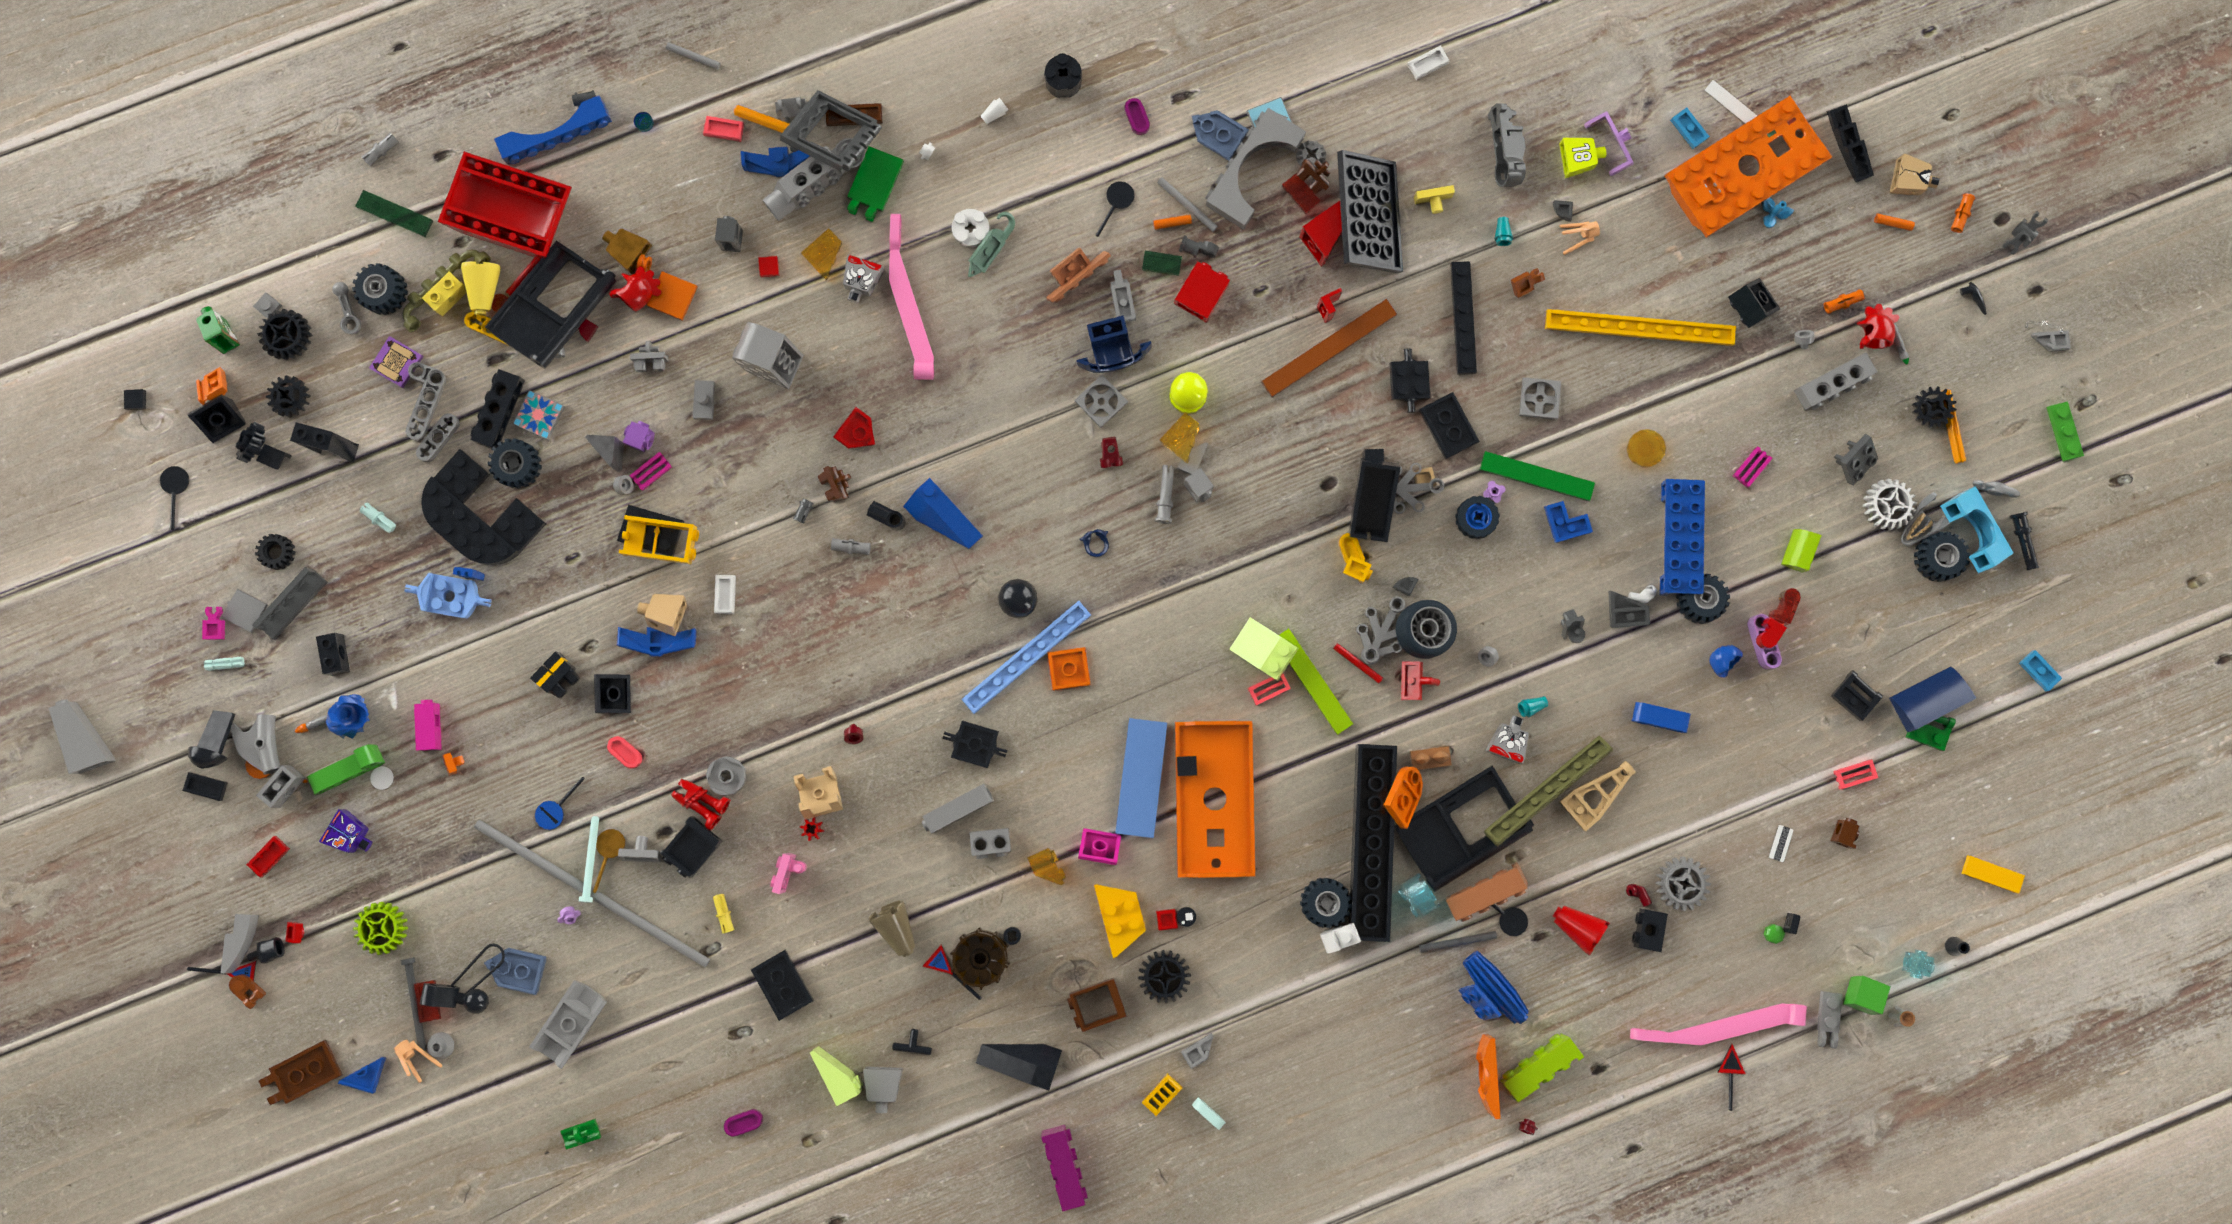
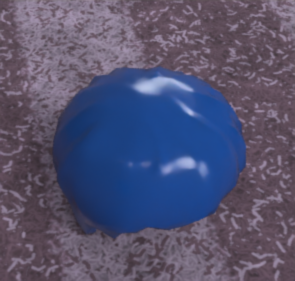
M1733 645L1718 647L1710 655V666L1718 677H1727L1728 671L1733 669V666L1743 657V652Z

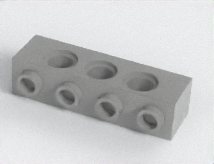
M1864 353L1797 388L1794 392L1804 410L1810 407L1812 410H1815L1823 405L1822 401L1828 399L1830 402L1840 396L1839 392L1844 390L1847 393L1857 388L1855 386L1856 383L1861 381L1864 384L1872 380L1871 375L1877 373V370L1868 354ZM1850 371H1853L1855 373L1856 378H1853L1850 375ZM1834 379L1839 382V387L1835 386ZM1817 388L1823 391V396L1818 394Z

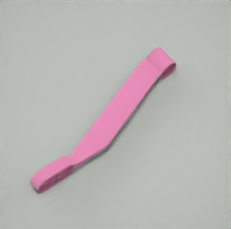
M891 214L889 282L915 359L914 379L933 380L934 356L900 255L901 214Z
M1781 1003L1673 1032L1631 1028L1630 1039L1705 1045L1782 1024L1806 1026L1807 1006Z

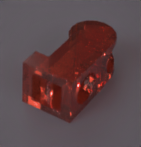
M1794 588L1782 591L1779 595L1780 602L1777 609L1770 611L1768 617L1773 618L1784 626L1791 624L1801 599L1800 592Z

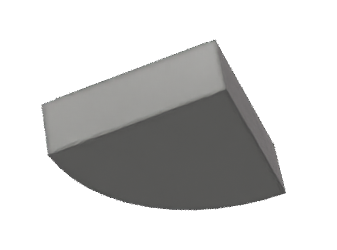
M1554 200L1553 208L1556 214L1561 219L1571 222L1573 202Z
M1406 577L1396 582L1392 588L1410 596L1419 579Z

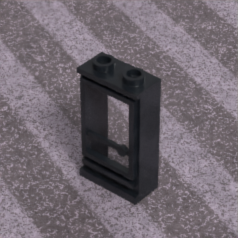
M295 422L290 438L291 442L321 454L322 450H325L353 463L359 444L334 432Z

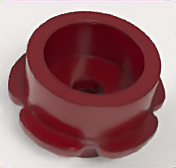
M1524 1119V1121L1519 1122V1130L1523 1133L1534 1135L1535 1130H1538L1535 1122L1532 1120Z

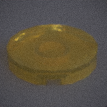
M1645 429L1631 436L1626 449L1628 457L1634 464L1646 468L1656 465L1663 459L1666 446L1660 434L1656 431Z

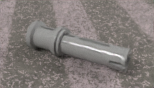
M1163 465L1160 500L1156 503L1158 514L1155 522L1171 524V508L1174 505L1171 501L1175 466L1170 465L1169 473H1167L1168 465Z

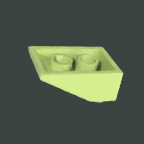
M1251 617L1230 648L1231 651L1275 680H1279L1299 649Z
M819 1046L810 1052L836 1106L857 1096L863 1090L861 1087L863 1082L860 1076H856L851 1069Z

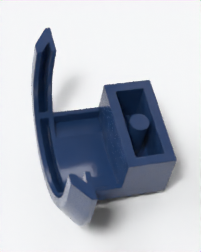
M1124 315L1087 324L1096 364L1090 363L1088 357L1076 361L1079 368L1089 372H1112L1129 367L1142 360L1151 350L1152 343L1151 341L1141 343L1139 351L1133 355Z

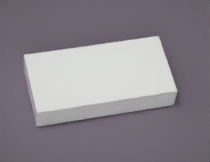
M1440 45L1408 62L1407 65L1414 78L1418 80L1449 64L1450 61Z
M715 575V614H734L735 575Z

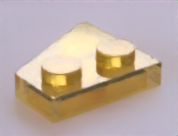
M828 228L804 249L801 254L825 280H828L830 270L836 261V255L840 251L842 242Z
M1185 412L1161 437L1160 442L1185 463H1188L1200 425Z

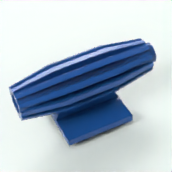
M1474 951L1463 961V965L1475 984L1458 990L1462 994V999L1475 1009L1474 1012L1480 1019L1498 1018L1503 1014L1514 1024H1522L1526 1021L1529 1010L1517 990L1500 970L1479 951Z

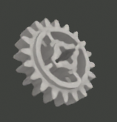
M1680 857V861L1677 858H1672L1673 864L1666 861L1667 868L1660 867L1663 874H1656L1661 879V881L1655 882L1656 885L1661 886L1657 892L1663 893L1660 899H1668L1666 905L1671 906L1673 904V909L1678 910L1680 907L1682 911H1686L1688 907L1690 910H1694L1693 904L1701 906L1699 899L1707 900L1703 894L1710 893L1705 888L1711 885V883L1705 881L1710 875H1703L1706 868H1699L1700 862L1693 864V858H1688L1687 862L1685 857ZM1683 868V872H1680L1678 876H1671L1676 870ZM1691 872L1695 875L1697 884L1694 883ZM1677 881H1683L1684 883H1686V884L1689 885V886H1685V887H1684L1683 885H1681V884L1678 883ZM1669 883L1674 887L1675 896L1670 890ZM1689 891H1695L1691 897L1683 899L1684 895Z

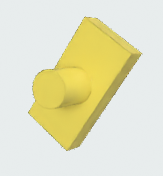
M1454 185L1417 191L1414 195L1415 204L1430 202L1432 214L1443 212L1441 200L1453 197L1455 193Z

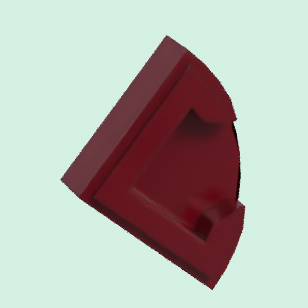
M586 319L578 328L579 333L589 343L598 326Z

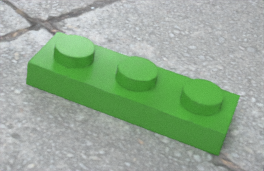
M2068 401L2046 407L2062 461L2084 456Z

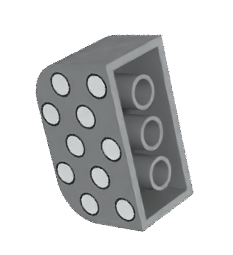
M747 322L745 329L741 333L739 343L734 349L732 359L750 374L789 389L804 355L786 335L761 325Z

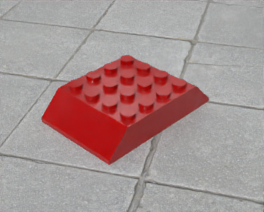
M464 151L438 222L462 234L525 255L546 258L572 187Z

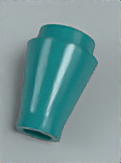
M1499 217L1497 219L1494 240L1498 246H1509L1512 243L1513 235L1508 217Z
M1545 696L1522 699L1518 703V710L1521 716L1528 718L1548 707V700Z

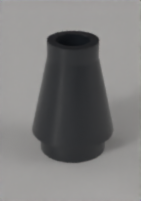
M1950 937L1945 943L1947 953L1952 956L1966 954L1970 950L1969 944L1958 937Z

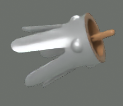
M1895 1006L1899 1014H1888L1889 1018L1899 1021L1894 1024L1896 1027L1903 1025L1910 1027L1915 1023L1914 1014L1903 1010L1899 1006Z

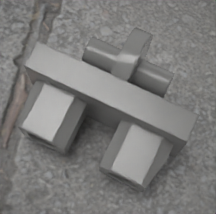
M646 341L645 347H639L640 353L630 354V360L634 362L635 371L638 373L647 372L646 363L653 362L654 371H664L665 362H669L668 355L665 352H659V346H652L651 341Z

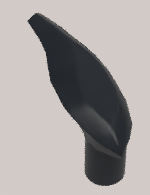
M1970 282L1969 286L1960 288L1962 296L1971 293L1981 312L1986 315L1985 302L1978 287Z

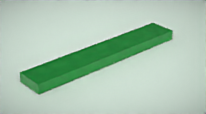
M1487 451L1483 454L1479 469L1480 471L1588 502L1591 500L1595 482Z

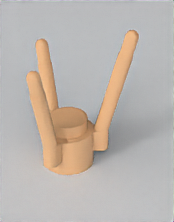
M1587 221L1584 223L1561 224L1559 226L1560 228H1576L1562 231L1563 235L1581 232L1582 237H1586L1585 240L1563 252L1564 255L1588 242L1594 241V237L1600 235V228L1596 221L1591 223Z
M404 1040L394 1048L406 1075H411L410 1068L419 1083L422 1082V1079L410 1060L415 1055L414 1050L418 1051L439 1068L442 1067L440 1062L420 1048L414 1040L412 1042Z

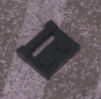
M1852 670L1831 697L1859 721H1863L1882 699L1883 695L1880 692H1875ZM1853 682L1871 698L1870 701L1864 698L1850 684Z

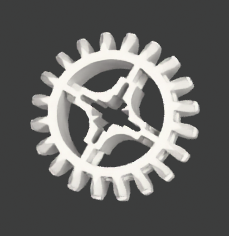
M1891 479L1880 480L1878 484L1871 485L1872 489L1866 491L1869 496L1863 498L1867 503L1862 506L1868 509L1864 514H1870L1871 516L1868 521L1875 520L1874 526L1880 525L1881 529L1888 528V530L1899 529L1902 525H1907L1908 520L1913 518L1911 513L1916 511L1912 506L1917 504V502L1912 501L1915 495L1909 494L1912 488L1905 489L1906 483L1899 484L1897 479L1893 480V482ZM1883 490H1889L1885 498H1878ZM1894 511H1901L1896 519H1890Z

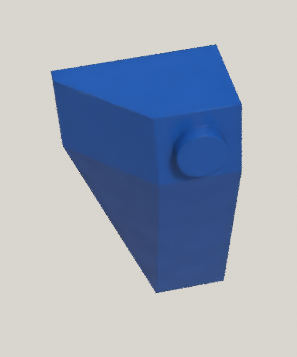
M931 478L926 480L903 506L916 521L968 549L983 537Z

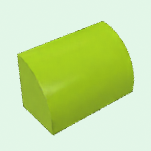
M1794 529L1781 565L1801 573L1809 571L1822 535L1807 530Z

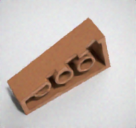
M1518 862L1512 864L1513 869L1509 871L1502 869L1492 876L1493 878H1484L1475 883L1474 887L1468 886L1446 897V902L1455 920L1461 919L1464 922L1472 918L1471 914L1479 912L1481 914L1490 909L1489 906L1495 903L1498 906L1507 902V898L1510 896L1519 897L1525 894V890L1528 889V882Z

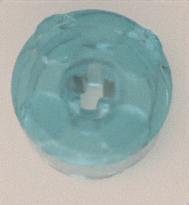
M1420 873L1400 885L1401 889L1398 891L1404 901L1409 900L1411 903L1409 907L1415 918L1418 916L1423 918L1441 906L1439 902L1435 904L1436 897L1425 880H1419L1421 877Z

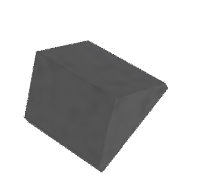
M585 436L610 467L618 472L622 470L624 448L622 441L615 436Z

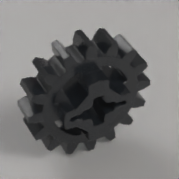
M285 375L284 379L278 377V383L272 381L273 388H267L271 392L270 395H266V398L271 400L267 403L268 406L273 407L272 411L283 417L286 415L291 418L292 413L299 416V410L305 411L304 404H310L306 401V398L311 397V395L306 393L309 388L304 386L305 382L293 376L291 378L288 375Z
M1939 386L1936 387L1935 391H1933L1932 387H1929L1927 393L1922 390L1920 392L1921 396L1917 395L1915 397L1918 402L1912 404L1913 407H1916L1912 414H1918L1915 420H1923L1922 426L1929 423V428H1932L1934 424L1939 428L1941 427V422L1946 425L1948 423L1947 418L1952 419L1954 417L1951 412L1957 410L1952 407L1957 402L1950 400L1953 394L1946 395L1947 389L1941 392ZM1930 395H1937L1934 399L1926 398ZM1943 400H1945L1947 408L1944 407ZM1934 403L1937 404V409L1935 411H1932L1931 405H1933ZM1921 406L1925 409V415L1922 413ZM1936 415H1938V416H1940V417L1942 416V418H1940V419H1936V420L1931 419L1933 416H1936Z
M254 422L246 430L243 429L236 443V448L238 449L236 459L248 463L255 455H259L266 439L263 435L265 433V426Z

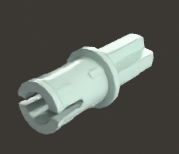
M369 503L364 504L366 508L363 505L361 506L359 512L368 517L372 524H377L387 533L394 531L396 524L385 517L382 511H377Z

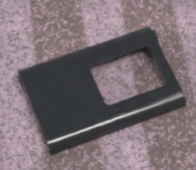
M556 240L550 247L547 257L540 259L485 328L535 364L546 369L616 283V275L608 269H598ZM571 261L595 277L596 281L569 315L563 318L540 303L537 298L563 266Z
M1493 765L1414 813L1407 829H1400L1397 824L1394 826L1434 892L1533 831L1534 823L1530 819L1497 847L1487 836L1468 845L1451 818V812L1491 787L1496 788L1509 810L1516 805Z

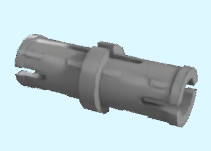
M389 133L378 144L376 142L374 147L361 157L371 166L381 156L387 155L386 152L399 143V141Z
M832 538L831 550L848 552V554L859 553L869 555L871 543L854 541V539L841 540Z

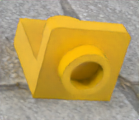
M1350 555L1343 574L1363 583L1365 580H1369L1373 572L1370 569L1372 564Z

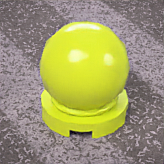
M1181 373L1171 383L1169 394L1171 404L1181 413H1196L1206 403L1208 394L1207 383L1197 373Z

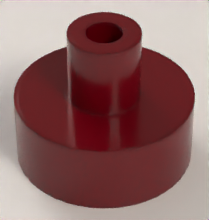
M851 724L844 730V741L848 744L862 742L863 730L857 727L856 724Z

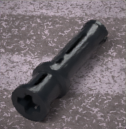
M2028 511L2010 515V519L2013 520L2015 527L2013 532L2019 538L2026 570L2039 568L2030 535L2032 527H2029L2027 520ZM2026 543H2027V545H2028V549H2029V553H2030L2031 559L2029 558V555H2028Z

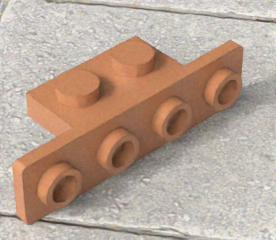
M1077 248L1050 270L1060 286L1046 297L1047 300L1052 303L1060 301L1064 297V293L1075 289L1079 285L1078 282L1083 278L1090 277L1094 273L1093 270L1098 266L1102 267L1111 256L1109 252L1103 251L1090 262L1082 249Z

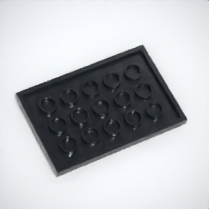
M1346 150L1338 151L1344 264L1392 273L1403 272L1396 162Z

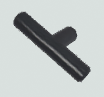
M911 1029L909 1044L894 1042L892 1049L895 1051L931 1055L932 1052L931 1047L917 1045L918 1029Z

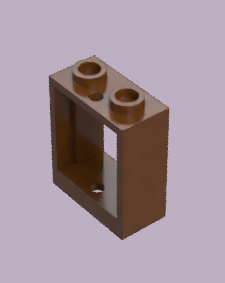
M1114 977L1069 993L1070 998L1067 1001L1070 1009L1075 1010L1076 1017L1073 1018L1077 1029L1081 1028L1082 1032L1127 1017ZM1108 986L1117 1013L1085 1024L1076 997Z

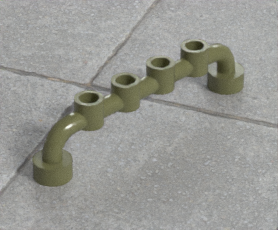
M473 249L467 250L461 255L458 253L452 254L449 258L451 264L447 268L444 266L438 267L435 271L437 277L433 281L430 279L424 280L421 284L423 290L419 294L412 292L408 295L407 300L409 303L405 306L402 313L405 321L403 326L409 332H414L420 327L421 322L415 316L410 315L411 311L423 304L424 300L422 297L448 272L453 273L457 269H461V264L470 257H474L473 261L476 264L490 262L491 257L485 251L479 252Z

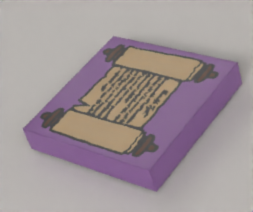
M389 336L369 368L404 388L410 379L408 367L414 362L420 363L424 356Z

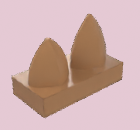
M1449 746L1410 751L1412 767L1418 770L1452 765Z

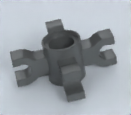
M2038 211L2032 215L2028 223L2024 218L2012 231L2011 234L2014 237L2006 240L2002 247L2006 248L2010 244L2014 245L2015 248L2011 250L2013 255L2018 251L2022 243L2026 248L2039 234L2036 229L2044 226L2048 219L2045 217L2042 221H2037L2035 218L2039 216Z

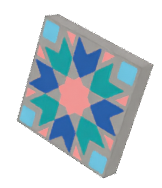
M529 390L513 425L549 441L565 406Z

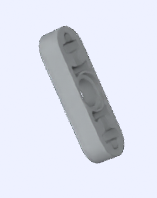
M444 414L416 450L417 457L424 462L433 461L459 428V419L453 414ZM448 419L454 423L452 426L446 422ZM440 428H444L446 431H448V433L446 434V432L442 431ZM436 433L443 435V439L439 443H435L433 440ZM430 442L432 445L436 446V448L434 449L433 447L428 445V443ZM424 449L428 450L429 456H424Z

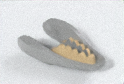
M1935 492L1925 497L1916 508L1915 513H1913V518L1909 520L1901 536V541L1904 545L1915 544L1950 524L1945 515L1939 521H1933L1923 512V508L1936 499L1937 494Z

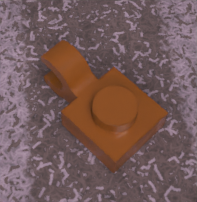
M1536 268L1530 273L1526 271L1511 279L1514 295L1519 298L1535 290L1534 284L1545 280L1544 273H1540L1539 269Z

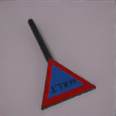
M942 944L922 966L949 973L962 985L964 983L954 972H951L952 969ZM966 984L964 986L978 1000L982 999L969 985Z
M257 961L240 966L233 973L226 974L232 978L239 974H245L254 981ZM187 967L188 971L223 974L221 970Z

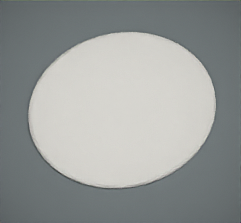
M384 766L374 769L370 776L372 785L380 790L390 787L394 779L392 771Z

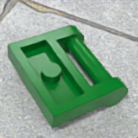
M1942 716L1934 721L1943 724V730L1926 724L1914 731L1907 732L1905 738L1939 751H1945L1956 719Z

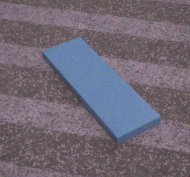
M1129 718L1116 834L1154 838L1167 730L1166 722Z

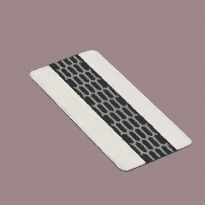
M1782 825L1778 826L1769 858L1784 862L1793 829Z

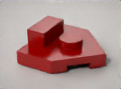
M855 407L833 438L848 449L875 445L872 420L863 411Z

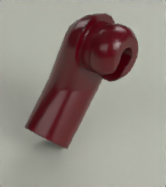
M1629 884L1626 887V894L1638 897L1643 907L1652 904L1643 886Z

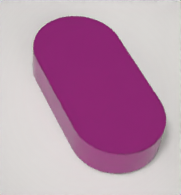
M1137 98L1127 100L1124 110L1132 131L1137 135L1146 134L1149 131L1150 122L1142 102Z
M751 1109L731 1116L724 1123V1131L727 1135L735 1137L755 1130L761 1126L763 1115L759 1110Z

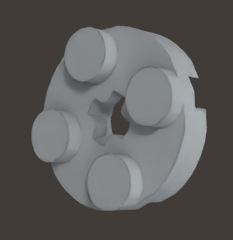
M722 757L709 765L706 778L710 788L715 793L720 795L736 794L745 784L746 768L739 760L733 757ZM728 770L730 772L731 779H727V781L725 782L723 781L724 777L721 775L722 773H726Z

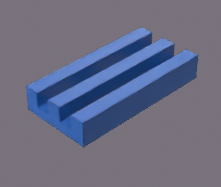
M454 567L453 574L459 577L484 581L485 574L477 570Z

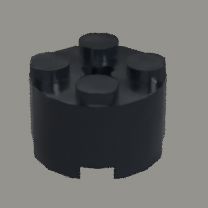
M1065 53L1058 54L1048 61L1044 72L1048 91L1057 98L1072 97L1078 93L1082 82V70L1078 61Z

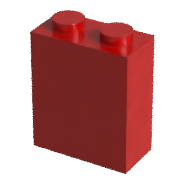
M1197 261L1174 299V304L1207 323L1228 288L1230 280L1223 272L1219 271L1217 273L1212 270L1209 264Z

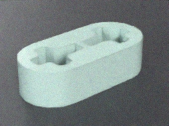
M1199 1097L1193 1102L1192 1106L1218 1130L1226 1123Z

